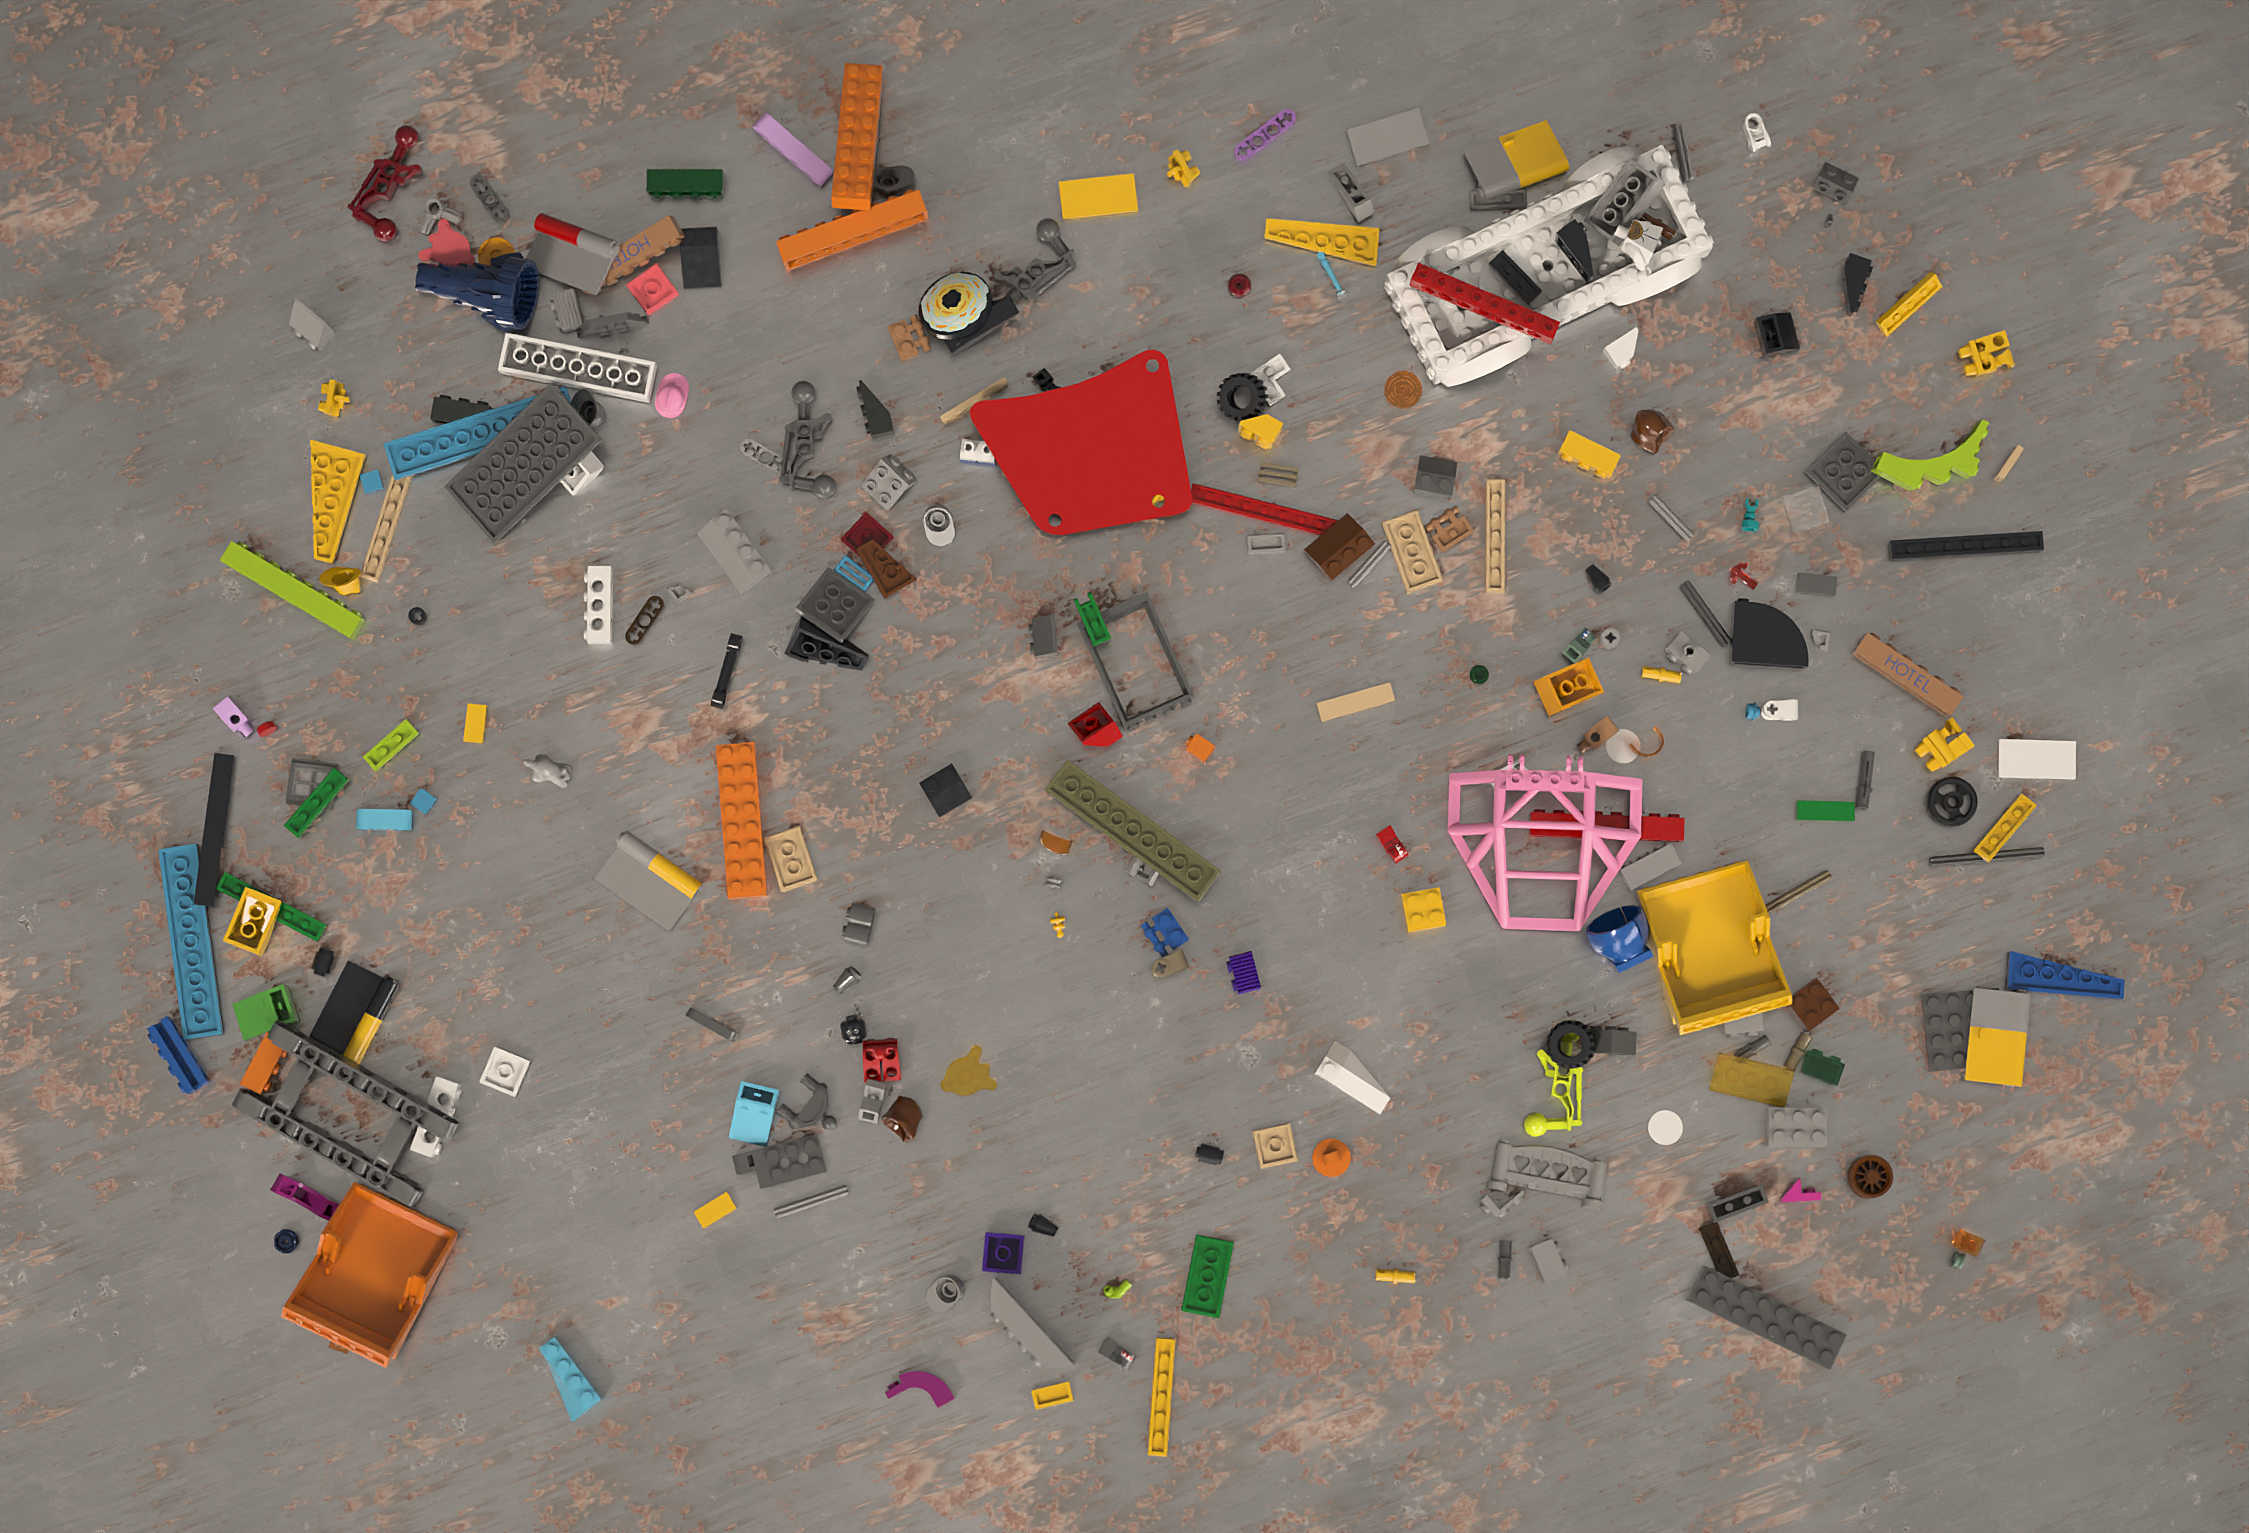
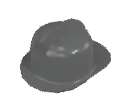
M904 165L879 167L874 169L873 186L876 187V191L883 195H893L900 188L910 185L914 180L915 174L910 167Z

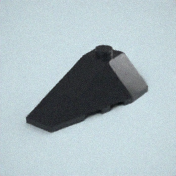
M1011 297L994 300L988 318L977 330L958 339L943 340L951 353H961L1020 312Z
M802 615L794 627L784 654L804 662L814 660L820 661V664L826 665V662L834 663L839 667L862 670L869 657V654L847 639L843 643L839 642Z

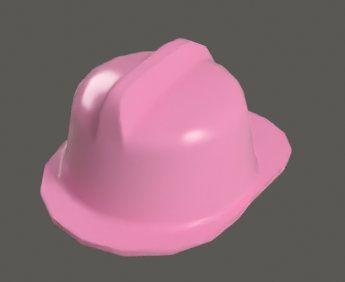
M671 373L666 375L659 384L655 406L657 411L666 418L679 416L685 408L689 384L684 376L678 373Z

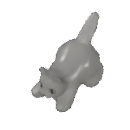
M543 754L537 755L534 761L528 759L522 761L525 766L531 768L530 777L536 782L549 780L560 787L565 788L568 786L566 781L571 777L572 765L553 762L547 755Z

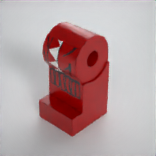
M1391 825L1375 835L1395 864L1409 856Z

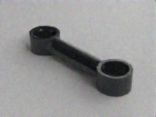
M730 634L718 683L712 696L711 707L719 709L724 707L727 689L743 640L741 635Z

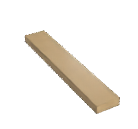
M392 473L362 566L360 578L379 583L413 475L395 481Z
M1486 478L1485 593H1504L1505 479Z

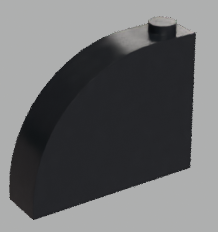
M1738 598L1737 601L1732 603L1729 664L1806 669L1808 667V649L1805 639L1798 626L1789 616L1775 607L1763 603L1749 602V599Z

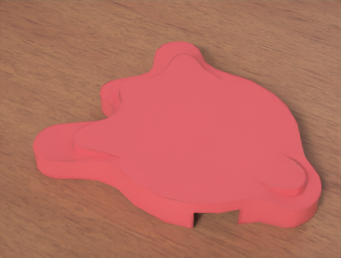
M446 219L439 220L438 231L428 237L433 246L419 252V258L422 261H435L437 263L442 262L453 265L458 263L473 265V262H475L466 237L452 230Z

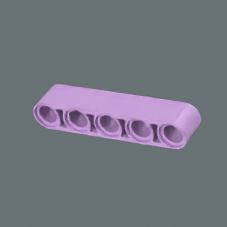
M766 112L752 126L756 132L819 186H822L834 173L827 164Z

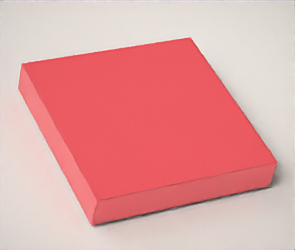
M657 263L626 284L648 316L679 295Z

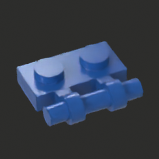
M1168 908L1152 918L1156 924L1155 926L1150 927L1148 922L1141 925L1144 930L1143 934L1146 938L1150 939L1154 945L1153 949L1161 957L1168 954L1164 948L1168 944L1172 950H1175L1189 940ZM1158 930H1160L1165 938L1162 942H1160L1155 934Z

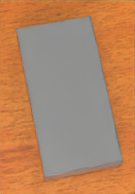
M1285 533L1246 536L1248 555L1286 553Z

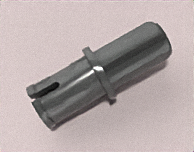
M1763 1035L1734 1053V1058L1738 1063H1742L1753 1055L1757 1056L1758 1052L1772 1044L1768 1037Z
M1500 1240L1499 1258H1497L1499 1260V1279L1507 1280L1510 1278L1511 1261H1513L1511 1258L1512 1241Z

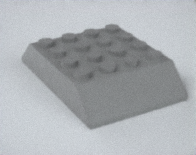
M997 1277L991 1281L990 1310L992 1311L990 1315L997 1323L1001 1321L1006 1326L1004 1328L1005 1332L1011 1338L1015 1336L1019 1340L1017 1345L1024 1352L1028 1350L1032 1354L1030 1359L1038 1367L1042 1365L1044 1368L1072 1369L1075 1366V1362Z

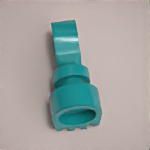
M1748 497L1744 503L1746 508L1744 518L1746 520L1742 521L1741 529L1756 532L1759 530V522L1754 521L1756 519L1754 513L1759 502L1756 498L1755 506H1750L1748 504Z

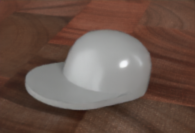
M941 504L929 506L923 516L927 539L934 545L945 546L955 536L951 512L946 506Z
M945 1275L939 1278L926 1292V1300L929 1307L938 1313L946 1312L964 1295V1284L955 1275Z

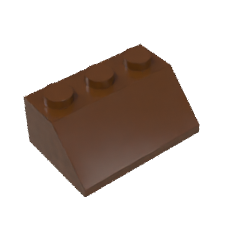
M1346 513L1309 544L1304 551L1326 579L1332 581L1374 546L1375 543L1367 532Z

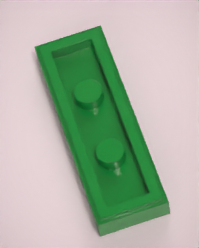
M1797 800L1796 820L1854 822L1855 802Z

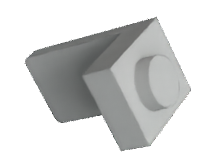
M1524 1190L1519 1191L1500 1209L1488 1195H1485L1480 1199L1482 1202L1480 1206L1487 1214L1491 1213L1494 1218L1498 1216L1502 1218L1510 1211L1508 1207L1513 1203L1517 1205L1524 1199L1522 1195L1526 1192Z

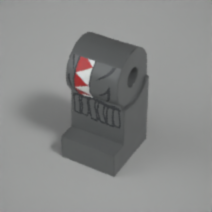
M1108 1337L1098 1351L1101 1355L1128 1370L1137 1357Z

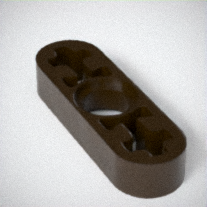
M652 596L647 600L626 631L625 639L630 645L637 646L641 644L664 610V601L659 596ZM658 600L660 608H654L652 613L655 614V616L652 617V615L648 612H645V610L648 609L650 611L653 607L651 605V602H656ZM642 616L650 617V623L647 626L640 624L639 621ZM636 624L639 628L645 630L643 633L641 631L638 632V640L630 641L631 637L629 635L631 633L635 634L638 630L635 628Z

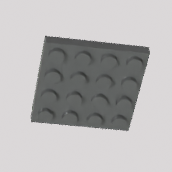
M1991 988L1990 990H1999V988ZM1973 990L1921 995L1929 1072L1966 1068Z

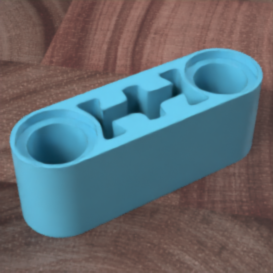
M356 809V829L412 830V810Z

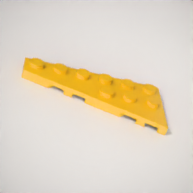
M310 439L314 559L334 564L366 455Z

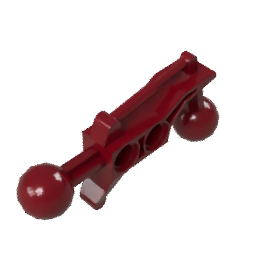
M404 125L397 129L395 132L397 146L391 159L374 160L373 168L362 183L353 201L347 206L353 212L352 217L358 222L361 220L373 228L374 236L383 242L391 241L397 233L396 224L389 218L378 219L369 213L367 209L371 204L381 199L390 201L398 184L405 185L407 179L412 178L416 174H421L423 171L422 167L418 164L410 166L401 165L407 149L414 147L418 143V132L409 125ZM390 168H395L394 173L388 175V170ZM378 169H380L372 187L368 191H366L362 196H360L364 189L367 188V186L373 179ZM387 185V189L384 192H380L381 186Z

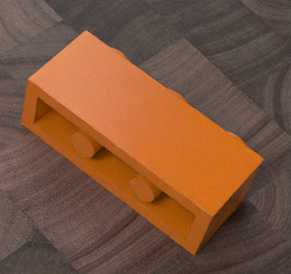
M269 1032L265 1034L240 1082V1085L260 1095L270 1091L273 1085L271 1080L274 1075L277 1076L280 1072L282 1059L287 1058L289 1055L285 1050L272 1044V1041L267 1037Z

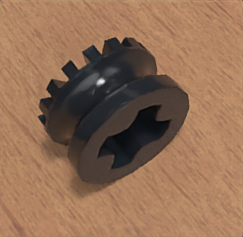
M420 607L412 608L408 614L409 620L415 625L423 624L427 617L426 612ZM421 611V620H413L414 612L419 613Z

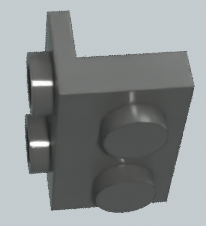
M1825 162L1812 188L1843 204H1847L1859 178Z

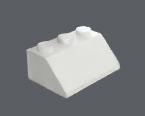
M591 451L560 482L574 496L593 481L605 466Z

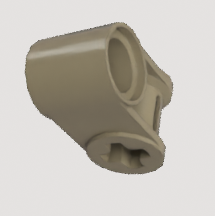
M1180 949L1155 961L1151 971L1155 977L1162 978L1190 966L1183 950ZM1157 964L1165 966L1162 974L1160 971L1156 972Z

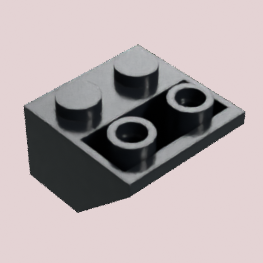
M1791 312L1773 313L1757 317L1753 322L1763 358L1800 350Z

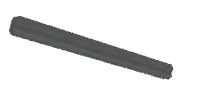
M2043 847L2001 850L1990 862L2042 858L2045 856V851ZM1976 853L1933 856L1930 858L1931 867L1987 862Z

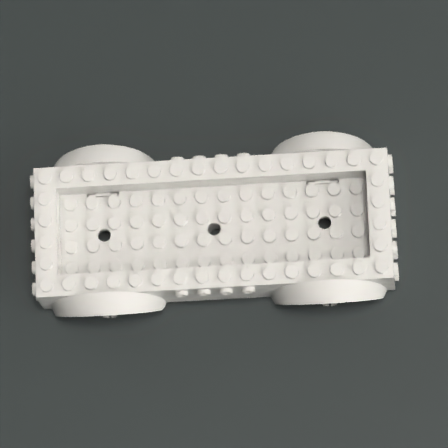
M1660 145L1648 152L1636 146H1622L1608 150L1578 168L1566 181L1559 194H1549L1543 198L1544 201L1540 203L1532 202L1526 206L1527 209L1523 211L1515 210L1509 214L1510 217L1506 219L1498 218L1492 222L1491 226L1478 232L1464 226L1449 227L1436 231L1420 239L1403 252L1393 265L1391 273L1387 274L1384 288L1388 296L1390 295L1393 300L1392 304L1395 311L1399 312L1402 318L1400 319L1401 323L1410 335L1411 344L1418 351L1417 355L1420 362L1424 363L1426 367L1425 371L1429 380H1432L1434 385L1441 382L1449 387L1486 375L1526 354L1531 349V339L1533 337L1471 311H1460L1452 303L1409 286L1418 263L1560 322L1559 326L1609 302L1621 306L1650 297L1697 273L1702 267L1701 259L1707 257L1714 242L1711 235L1707 234L1704 229L1705 223L1702 217H1698L1695 211L1697 208L1694 201L1690 200L1687 195L1688 189L1685 183H1681L1678 177L1680 173L1677 167L1673 166L1670 161L1671 155L1668 149H1664L1663 145ZM1629 159L1635 161L1665 184L1645 212L1657 220L1660 218L1664 224L1676 230L1675 235H1672L1671 241L1663 237L1662 241H1660L1662 245L1655 248L1648 265L1645 266L1651 269V274L1647 275L1648 278L1642 281L1637 277L1639 269H1637L1633 259L1621 250L1623 242L1620 246H1617L1584 221ZM1574 219L1578 223L1581 222L1587 230L1585 233L1587 234L1594 274L1593 282L1588 285L1555 242L1556 232ZM1502 250L1542 290V293L1529 305L1489 265V262ZM1543 265H1549L1551 270H1544Z

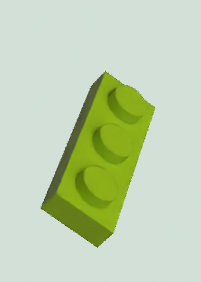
M405 719L367 752L363 758L377 772L418 736L419 732Z

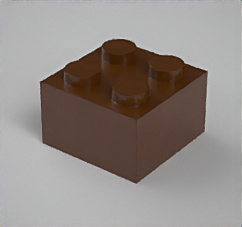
M1818 978L1812 979L1793 993L1792 1004L1787 1005V1008L1805 1032L1811 1031L1840 1009Z

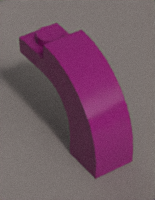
M279 1173L270 1189L272 1192L305 1207L327 1221L331 1219L339 1206V1203L323 1193Z
M909 1371L899 1375L898 1377L902 1383L898 1384L896 1381L890 1384L885 1392L887 1398L890 1399L906 1389L921 1388L930 1394L937 1408L955 1399L949 1386L940 1377L926 1371Z

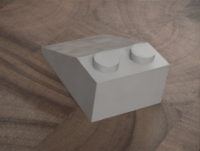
M298 299L294 301L289 325L293 328L291 331L299 338L301 336L306 338V344L313 350L318 348L322 351L336 333L326 322Z

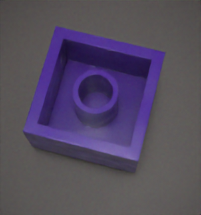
M985 1232L982 1271L1021 1275L1025 1235Z

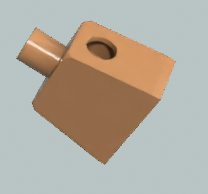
M1606 716L1583 734L1585 739L1577 744V747L1583 754L1592 747L1596 750L1617 734L1619 730L1610 718ZM1598 733L1600 738L1595 742L1592 740V736Z

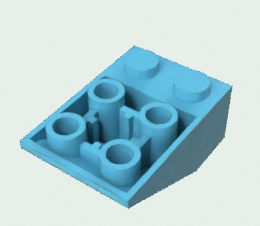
M741 1081L729 1138L766 1147L780 1090Z

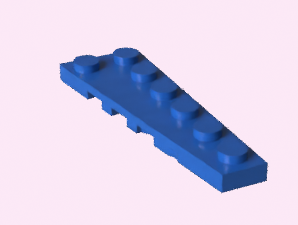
M2009 952L2006 990L2022 989L2028 990V992L2124 999L2125 980L2017 952Z

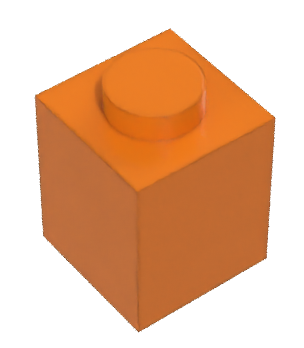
M1197 733L1194 737L1191 735L1185 743L1187 746L1185 751L1203 763L1207 761L1215 749V745Z

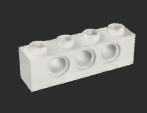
M588 566V571L584 573V581L588 583V590L584 591V601L587 602V609H584V620H587V628H584V639H587L589 644H612L613 568L611 566ZM596 582L603 583V588L599 591H595L593 588ZM596 601L603 602V606L599 610L593 608ZM596 620L603 621V625L599 629L593 627V623Z
M436 1076L427 1103L453 1117L455 1112L454 1102L459 1100L462 1089H460L461 1084ZM442 1094L448 1096V1102L445 1105H442L439 1101ZM418 1126L410 1150L435 1158V1155H439L442 1144H440L442 1137L435 1136V1139L430 1142L426 1138L428 1131Z

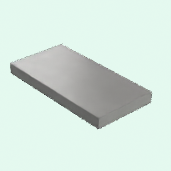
M1418 108L1346 130L1357 167L1430 144Z

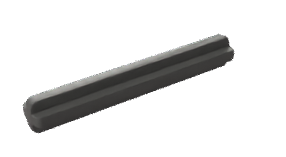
M1689 580L1681 584L1682 590L1721 645L1726 646L1731 642V638Z

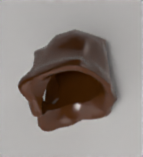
M1653 409L1640 410L1635 416L1630 436L1635 443L1641 445L1645 450L1657 453L1661 443L1665 442L1674 433L1675 429L1661 412Z
M898 1096L886 1114L882 1116L881 1121L887 1128L899 1136L902 1142L907 1143L908 1139L914 1140L919 1121L923 1116L915 1100L909 1097Z

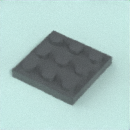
M1846 431L1805 471L1845 512L1881 477L1871 472L1875 459Z
M827 567L797 605L795 611L843 643L874 603L875 599Z

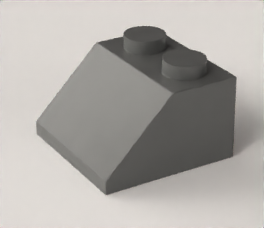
M1420 455L1413 493L1451 500L1456 478L1457 462Z
M1055 615L1032 618V624H1028L1029 635H1033L1034 642L1030 643V653L1034 654L1035 659L1058 657Z

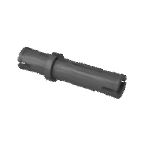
M1863 751L1860 784L1857 787L1859 792L1856 808L1869 809L1870 793L1873 790L1871 788L1875 755L1873 751ZM1867 763H1869V765H1868V773H1867V778H1866V777H1865V776H1866V767H1867ZM1866 782L1865 798H1863L1864 784Z

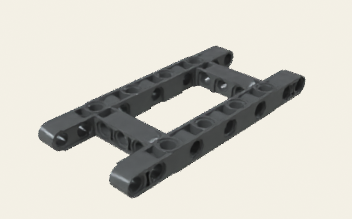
M276 1020L267 1037L272 1041V1044L297 1057L274 1102L252 1090L240 1088L232 1106L408 1206L415 1207L423 1193V1189L418 1186V1183L394 1170L417 1125L439 1138L451 1139L459 1122L288 1024ZM309 1048L315 1051V1056L309 1053ZM343 1067L349 1070V1075L344 1074ZM314 1068L398 1114L374 1160L363 1155L362 1151L348 1143L328 1135V1132L309 1121L305 1122L294 1116V1111L292 1110L296 1102L302 1097L301 1092L311 1078L309 1077ZM377 1086L382 1088L383 1094L377 1092ZM410 1105L416 1107L417 1113H413L410 1110ZM275 1114L281 1118V1122L275 1120ZM308 1133L314 1136V1141L308 1138ZM342 1152L347 1154L348 1160L343 1159ZM375 1171L381 1173L382 1179L376 1177Z

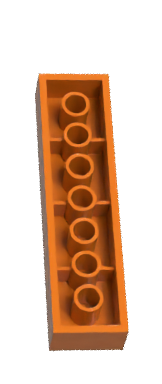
M845 63L831 195L832 208L871 209L883 85V65Z
M911 189L904 192L903 196H891L886 199V202L880 204L879 202L872 203L870 210H853L850 212V215L836 216L832 219L833 221L817 223L814 228L809 230L803 228L798 230L795 235L781 236L776 241L786 271L928 220L927 209L920 191Z
M754 742L716 745L728 899L768 897L756 744Z

